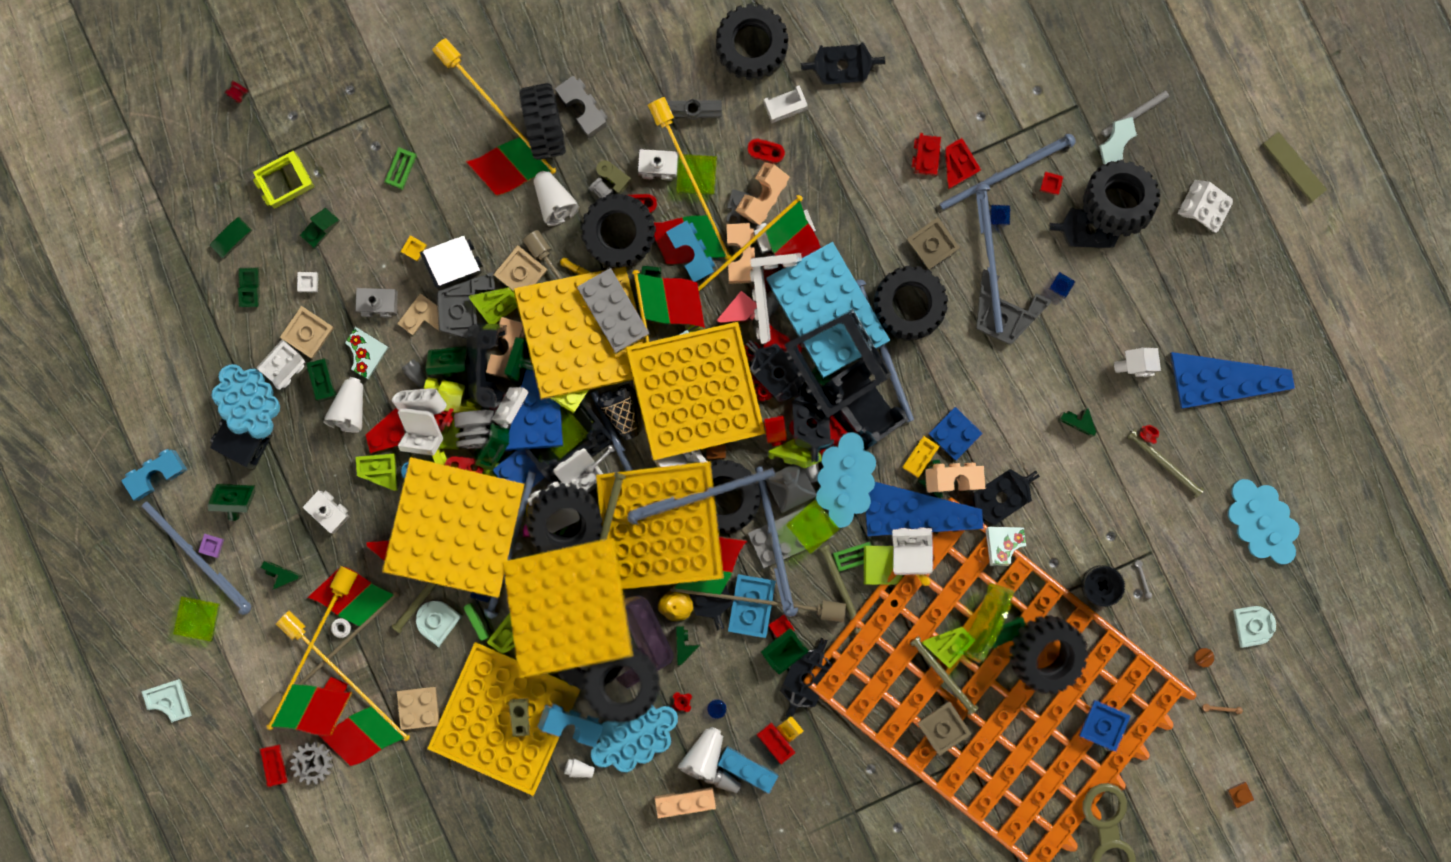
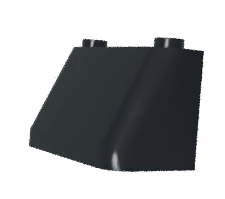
M477 323L470 326L467 331L466 394L471 400L484 407L498 406L505 396V391L497 389L496 381H486L487 349L495 346L500 336L507 334V325Z
M862 358L831 379L822 387V390L832 405H836L871 382L869 377L872 376V372ZM876 387L833 414L847 432H854L861 436L864 444L863 450H867L909 420L902 408L895 406L891 409Z
M584 399L574 413L568 410L561 417L563 447L525 449L539 471L551 484L560 482V479L553 470L559 463L569 459L576 451L586 449L589 455L594 457L612 441L611 435Z

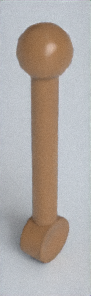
M1209 704L1202 705V709L1206 712L1209 710L1236 712L1237 714H1242L1243 712L1241 707L1226 708L1210 706Z

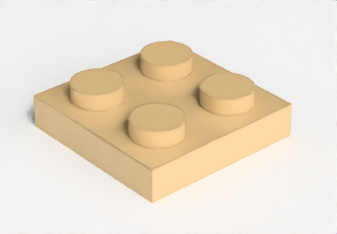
M517 245L494 273V276L513 291L514 288L537 284L548 270Z
M301 306L280 338L313 359L334 327Z
M436 687L397 691L401 730L438 726L440 718Z

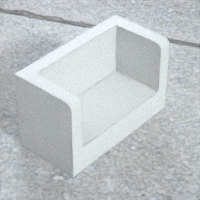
M800 85L796 86L795 90L770 100L765 98L763 102L771 123L806 111L808 107Z

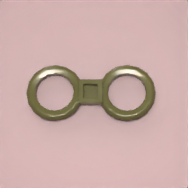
M1101 783L1092 787L1086 793L1083 800L1084 816L1092 826L1097 827L1100 843L1094 851L1092 862H1100L1102 855L1111 848L1122 849L1126 853L1127 862H1136L1133 849L1128 843L1120 840L1118 823L1124 818L1127 811V800L1124 792L1118 786L1111 783ZM1102 792H1112L1118 799V810L1108 820L1096 819L1091 811L1093 799Z

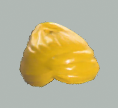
M669 591L659 600L658 611L668 620L682 621L687 619L693 611V602L688 593H672Z

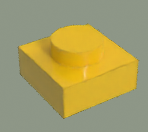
M410 235L401 252L418 262L421 258L419 252L426 250L427 245Z
M792 716L776 727L788 742L803 732V729Z

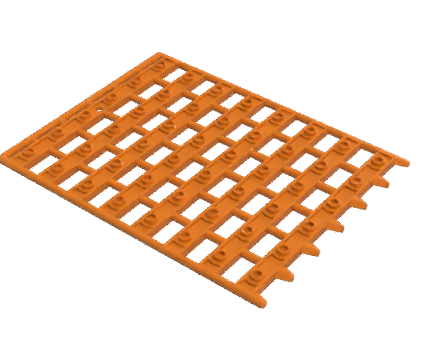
M954 498L948 499V501L959 503ZM983 522L984 529L980 530L986 534V528L989 526ZM965 530L941 531L937 534L932 532L933 570L947 553L962 564L944 588L929 577L930 584L928 587L938 595L920 618L905 608V605L922 585L916 575H904L889 594L885 590L890 584H880L825 652L822 665L824 666L827 663L825 658L830 660L832 657L836 660L833 666L817 685L813 683L808 687L1023 862H1050L1061 848L1070 852L1077 850L1078 845L1072 834L1085 818L1083 800L1086 793L1092 787L1101 783H1111L1124 790L1126 785L1119 775L1132 757L1140 760L1149 759V752L1143 743L1156 727L1165 730L1173 728V722L1167 713L1180 696L1194 700L1197 695L1020 551L1015 550L1012 556L1016 559L998 582H996L983 572L990 562L986 535L968 558H966L952 547ZM894 569L888 578V583L897 576L894 573ZM1032 571L1046 583L1030 604L1026 606L1014 597L1013 594ZM979 577L992 589L975 611L972 612L959 600L976 578ZM1061 596H1064L1076 606L1065 621L1074 626L1079 632L1082 633L1092 620L1106 630L1101 639L1089 652L1088 658L1085 659L1087 665L1082 670V676L1075 680L1076 683L1073 686H1067V690L1063 692L1058 690L1059 692L1040 715L1026 705L1027 701L1035 693V690L1019 679L1012 689L1008 691L995 680L1010 662L1009 657L1012 656L1009 652L1010 646L1014 644L1012 641L993 649L980 666H977L965 656L973 644L950 669L941 660L936 658L948 675H950L959 662L974 672L961 689L974 706L990 686L1004 696V699L986 721L976 713L969 715L967 713L968 710L960 700L941 686L944 681L931 666L926 672H923L911 662L918 650L910 642L917 636L921 638L920 641L922 642L929 639V637L939 635L935 630L953 607L968 618L962 627L976 641L985 629L990 628L989 624L1007 602H1010L1022 612L1020 616L1024 618L1026 623L1030 620L1035 621V618L1039 616L1045 617ZM881 597L884 600L865 624L861 622L862 618L878 598ZM892 600H897L898 605L896 607L891 606ZM901 613L914 625L897 647L894 648L881 638V635L897 615ZM854 628H861V631L857 633L842 654L838 653V648ZM1060 641L1050 642L1042 649L1037 659L1038 668H1045L1056 660L1060 652ZM876 643L890 655L873 677L869 678L857 668V665ZM1123 644L1135 653L1136 657L1117 679L1105 670L1104 667ZM815 666L811 672L813 673L814 677H816V675L820 672L822 668L818 666ZM907 668L919 677L920 680L900 703L887 690L902 671ZM1154 669L1167 680L1150 702L1146 703L1134 692L1150 671ZM810 673L803 680L804 684L812 682L813 677ZM852 673L866 685L846 709L833 696ZM1098 674L1113 685L1100 703L1120 711L1128 699H1130L1143 709L1123 734L1116 752L1111 750L1101 764L1087 754V751L1094 742L1079 736L1083 724L1070 740L1056 729L1074 705L1088 714L1090 706L1082 701L1080 697ZM935 692L947 701H950L962 721L967 716L981 727L962 752L955 746L948 750L956 759L938 782L923 771L937 754L926 736L922 738L908 757L893 747L911 722L918 726L917 722L921 719L917 715ZM883 698L896 710L878 733H876L863 720L878 701ZM1021 710L1035 722L1015 746L1002 733ZM1052 735L1065 747L1045 770L1032 758L1049 736ZM998 741L1010 751V754L991 776L978 766V763L993 744ZM1082 759L1095 771L1079 792L1075 794L1062 783ZM1028 765L1041 777L1024 799L1020 800L1008 788ZM973 771L987 783L967 807L954 794ZM1059 790L1071 802L1053 825H1051L1038 813L1053 794ZM1105 792L1099 793L1091 804L1092 814L1099 820H1101L1102 815L1095 804ZM1004 796L1017 807L997 831L984 819L1000 798ZM1034 820L1047 832L1031 853L1027 855L1014 844Z

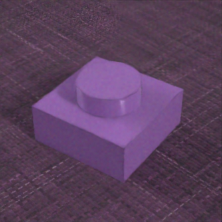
M204 534L199 552L219 558L224 539Z

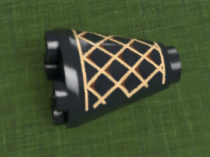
M629 384L618 387V391L612 393L610 390L600 394L601 397L597 401L598 406L621 437L629 440L638 436L639 427L632 387H629Z

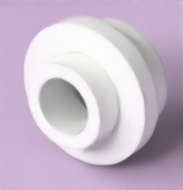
M337 619L332 623L331 631L334 636L343 638L350 633L351 625L345 619ZM340 624L345 627L343 632L338 630Z

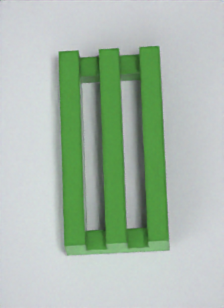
M398 147L385 183L403 190L417 154ZM403 153L404 157L394 181H391L400 156ZM409 156H411V158H410V160H409V162H408V165H407V167H406V170H405V172H404V175H403V177H402V180H401L400 184H398V181H399V179H400V176H401V174H402V171H403V169H404V166H405V164H406V162H407V159H408Z
M870 542L833 553L838 572L864 564V560L842 567L840 565L842 562L864 556V552L839 559L838 556L864 548V546H871Z
M469 603L464 606V610L479 639L483 641L489 638L473 604Z

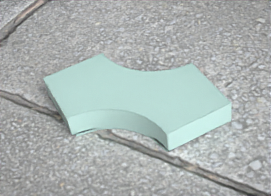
M1133 117L1112 123L1111 136L1105 143L1099 145L1103 164L1123 159L1124 146L1132 137L1137 136Z

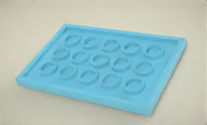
M833 242L802 258V261L797 262L796 266L785 267L766 278L767 283L798 336L853 308L876 349L890 342L889 337ZM841 323L802 342L822 378L862 357L845 326Z

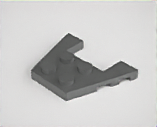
M984 269L981 277L976 329L1011 345L1045 310L1052 300L1036 293L1028 311L999 298L1003 333H996L989 272Z
M494 272L437 292L439 331L467 339L469 327L477 324L476 307L469 299V296L474 295L475 291L494 290Z

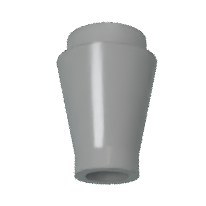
M717 769L713 783L714 787L737 793L741 783L726 771Z

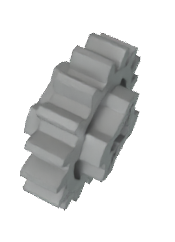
M307 742L305 743V748L303 746L298 747L300 752H293L296 758L290 760V762L295 764V766L291 767V770H296L294 777L300 776V782L306 779L307 785L311 784L312 780L315 784H318L319 778L322 781L326 779L324 774H331L328 768L334 766L329 763L333 756L328 757L327 754L330 750L324 751V744L317 747V742H313L312 746ZM314 750L312 755L304 754L306 751ZM314 758V764L316 766L310 768L309 761ZM300 762L302 763L303 770L300 768ZM313 771L320 773L316 776H309Z

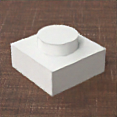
M298 272L297 291L318 292V273Z

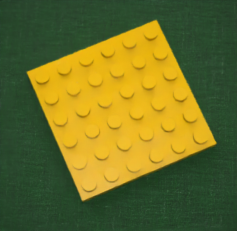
M626 267L612 268L613 273L637 312ZM606 270L514 288L513 291L541 400L633 380L626 348L615 353L577 289V286ZM643 338L631 346L645 343V339Z
M738 322L626 347L653 461L766 434Z
M410 457L383 572L499 598L504 576L503 562L508 559L524 484Z
M711 462L617 472L626 475V478L622 481L607 539H614L622 589L723 578L714 496L637 520V525L631 524L627 519V515L631 510L674 497V500L692 494L709 491L708 488H713ZM615 473L596 475L602 526L615 481Z
M614 539L601 540L503 562L520 678L632 656Z
M475 642L427 749L534 796L560 736L543 732L537 727L545 705L552 707V704L563 707L564 711L570 712L581 689H577V687L571 686L566 681L548 673L520 678L516 659ZM528 698L530 735L513 736L509 702L511 699Z

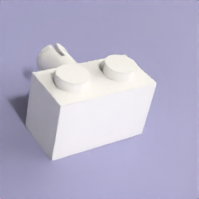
M640 149L639 176H642L643 179L661 177L662 180H673V178H677L678 152Z
M1139 348L1125 351L1126 360L1114 363L1116 373L1128 371V374H1135L1136 377L1155 376L1154 372L1161 371L1158 348Z
M318 490L303 508L331 534H335L350 517L346 514L348 510L339 503L337 505L333 502L334 497L329 492Z

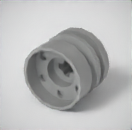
M494 410L468 411L454 414L455 427L464 428V432L456 434V438H465L463 441L456 442L457 447L467 449L482 448L490 435V430H487V426L492 423L495 424L492 420Z

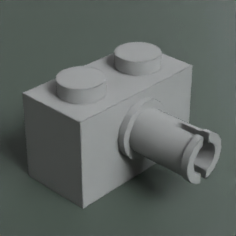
M356 289V312L361 313L362 317H373V314H380V317H392V314H397L398 291L395 289Z

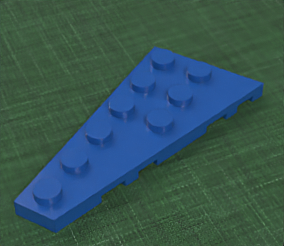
M1175 352L1170 353L1181 409L1295 389L1292 370Z
M526 369L521 388H525L528 394L511 423L509 444L505 451L563 447L560 404L550 398L541 400L534 371Z
M875 482L874 488L868 493L871 504L866 511L867 536L893 535V530L900 528L932 529V532L984 529L982 509L878 482Z

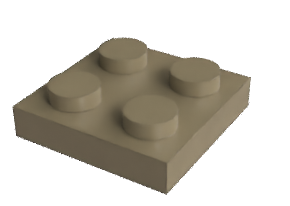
M938 217L906 239L928 270L960 249Z
M950 701L917 722L939 756L971 735V732Z

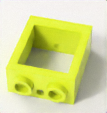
M294 151L253 172L256 177L253 179L255 185L264 192V195H262L263 200L267 206L271 205L274 209L315 187L300 158ZM292 163L303 185L275 200L264 177Z

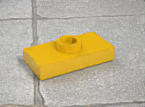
M923 436L902 468L916 478H919L940 446Z

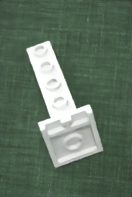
M801 253L750 259L751 267H753V270L750 271L751 282L755 284L752 296L753 301L757 303V309H754L755 320L759 321V328L756 329L757 339H761V343H767L771 339L763 265L764 269L777 268L778 264L782 263L784 267L796 266L797 262L802 261Z

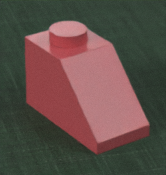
M741 291L717 319V323L722 325L734 322L743 323L749 319L753 320L755 318L754 309H757V303Z

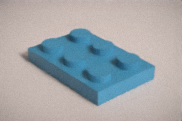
M738 574L734 596L772 601L776 581ZM733 600L728 632L766 638L772 605Z

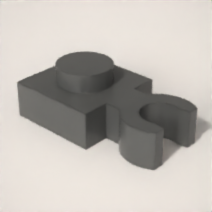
M732 190L727 209L732 210L726 218L728 223L730 218L735 216L737 218L736 224H740L741 216L735 210L744 195L751 196V194Z

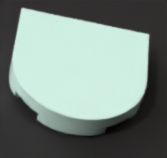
M430 601L422 605L418 610L416 624L419 632L424 637L440 647L462 618V615L442 601Z
M1250 606L1233 610L1240 648L1261 645L1271 639L1276 630V621L1267 609L1260 606Z

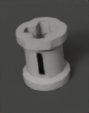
M601 177L595 180L589 187V190L594 191L599 198L614 193L612 189H609L602 182L603 179Z

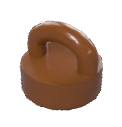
M1200 648L1194 654V661L1198 666L1209 667L1214 662V653L1210 649Z

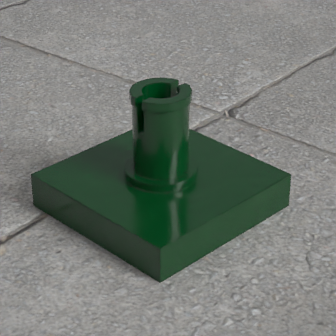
M518 337L515 338L504 374L515 384L522 385L526 369L534 370L529 358L527 343L524 339Z
M466 346L428 350L427 375L443 374L444 380L449 381L450 378L451 382H455V372L466 371Z
M216 484L208 502V511L227 512L228 520H238L240 517L239 512H248L255 494V485Z

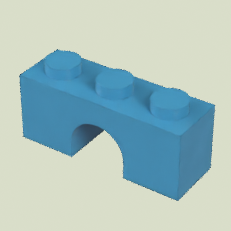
M685 221L667 231V234L675 249L682 245H688L693 248L695 253L694 259L686 264L685 267L691 279L696 282L714 272L713 267H715L711 256L707 257L704 253L706 247L701 239L697 240L695 236L697 230L693 223L689 224L688 221Z
M166 449L158 454L159 457L157 459H150L144 462L139 470L136 471L134 469L125 475L126 478L121 481L133 500L139 501L155 491L151 485V477L155 472L160 471L166 480H173L187 471L186 466L175 450Z
M552 704V707L545 705L537 727L543 732L561 736L565 726L574 724L575 732L573 739L579 743L596 747L603 725L594 716L582 717L578 711L570 709V712L563 710V707Z
M729 746L726 747L718 761L719 766L767 793L771 791L778 778L777 773L751 761Z

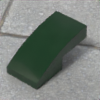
M237 217L211 242L210 246L222 259L226 258L237 244H241L252 229L240 217Z
M240 267L239 307H259V267Z

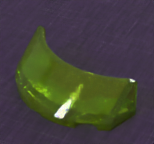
M989 583L979 613L958 653L978 663L985 659L1007 617L1014 590Z

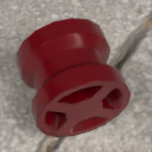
M232 80L230 83L231 87L224 93L241 104L243 101L242 97L249 91Z

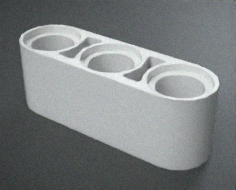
M434 388L400 391L392 398V402L398 410L403 408L428 411L434 415L441 413L446 408V402Z

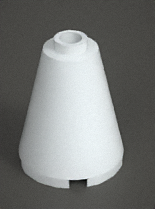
M541 171L536 174L534 185L544 222L548 226H555L565 222L564 218L567 216L572 218L579 210L577 201L550 172Z
M350 377L349 380H344L324 417V423L332 428H335L336 425L341 428V431L358 433L362 429L363 384L360 383L359 379Z
M714 727L705 729L680 762L678 768L698 780L704 777L706 778V783L713 784L723 741L721 731Z

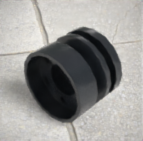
M1097 565L1090 568L1084 574L1081 581V589L1084 596L1090 602L1098 606L1109 607L1116 604L1123 597L1125 581L1116 569L1106 565ZM1105 580L1106 589L1101 588L1099 590L1098 582H1104Z

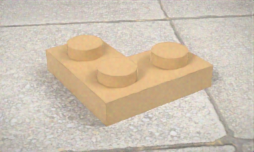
M421 293L398 322V325L413 336L425 321L439 331L437 305Z

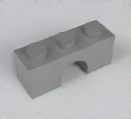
M572 76L556 87L555 91L567 108L574 103L584 105L585 112L577 119V122L587 137L590 138L607 126L606 119L608 118L602 109L598 111L595 106L597 102L593 96L586 94L584 91L586 87L581 79L576 80Z

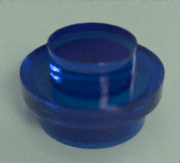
M715 699L708 704L707 711L712 718L719 719L726 714L727 707L722 700Z

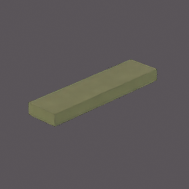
M1279 131L1262 144L1310 202H1313L1327 190Z

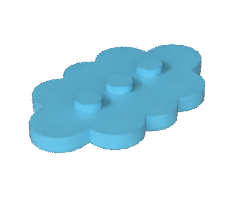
M235 364L225 366L219 372L220 384L214 387L211 394L214 403L218 405L219 415L222 419L227 420L229 429L235 434H242L248 431L254 438L267 437L274 427L271 419L280 412V404L273 396L274 392L271 385L265 382L263 374L257 369L243 371L240 366Z
M854 432L844 434L840 438L838 446H831L823 452L822 464L824 467L817 476L821 487L817 491L816 500L822 508L829 510L830 522L839 528L848 526L853 520L854 513L861 514L867 511L871 504L868 493L875 486V479L871 473L875 470L876 459L871 452L863 450V440L861 436Z
M1248 479L1236 481L1231 488V495L1235 502L1229 506L1228 518L1233 524L1238 526V537L1242 541L1249 542L1248 548L1253 556L1257 558L1270 556L1278 564L1290 563L1296 555V549L1292 542L1298 537L1300 528L1294 519L1289 518V506L1279 501V495L1272 486L1262 485L1257 487Z
M652 706L646 714L636 720L625 723L611 721L602 723L603 728L599 736L600 742L591 751L593 763L599 767H607L613 764L617 770L629 772L635 768L637 762L644 764L650 762L654 753H661L669 748L671 744L669 731L678 722L677 712L669 706H662L658 709Z

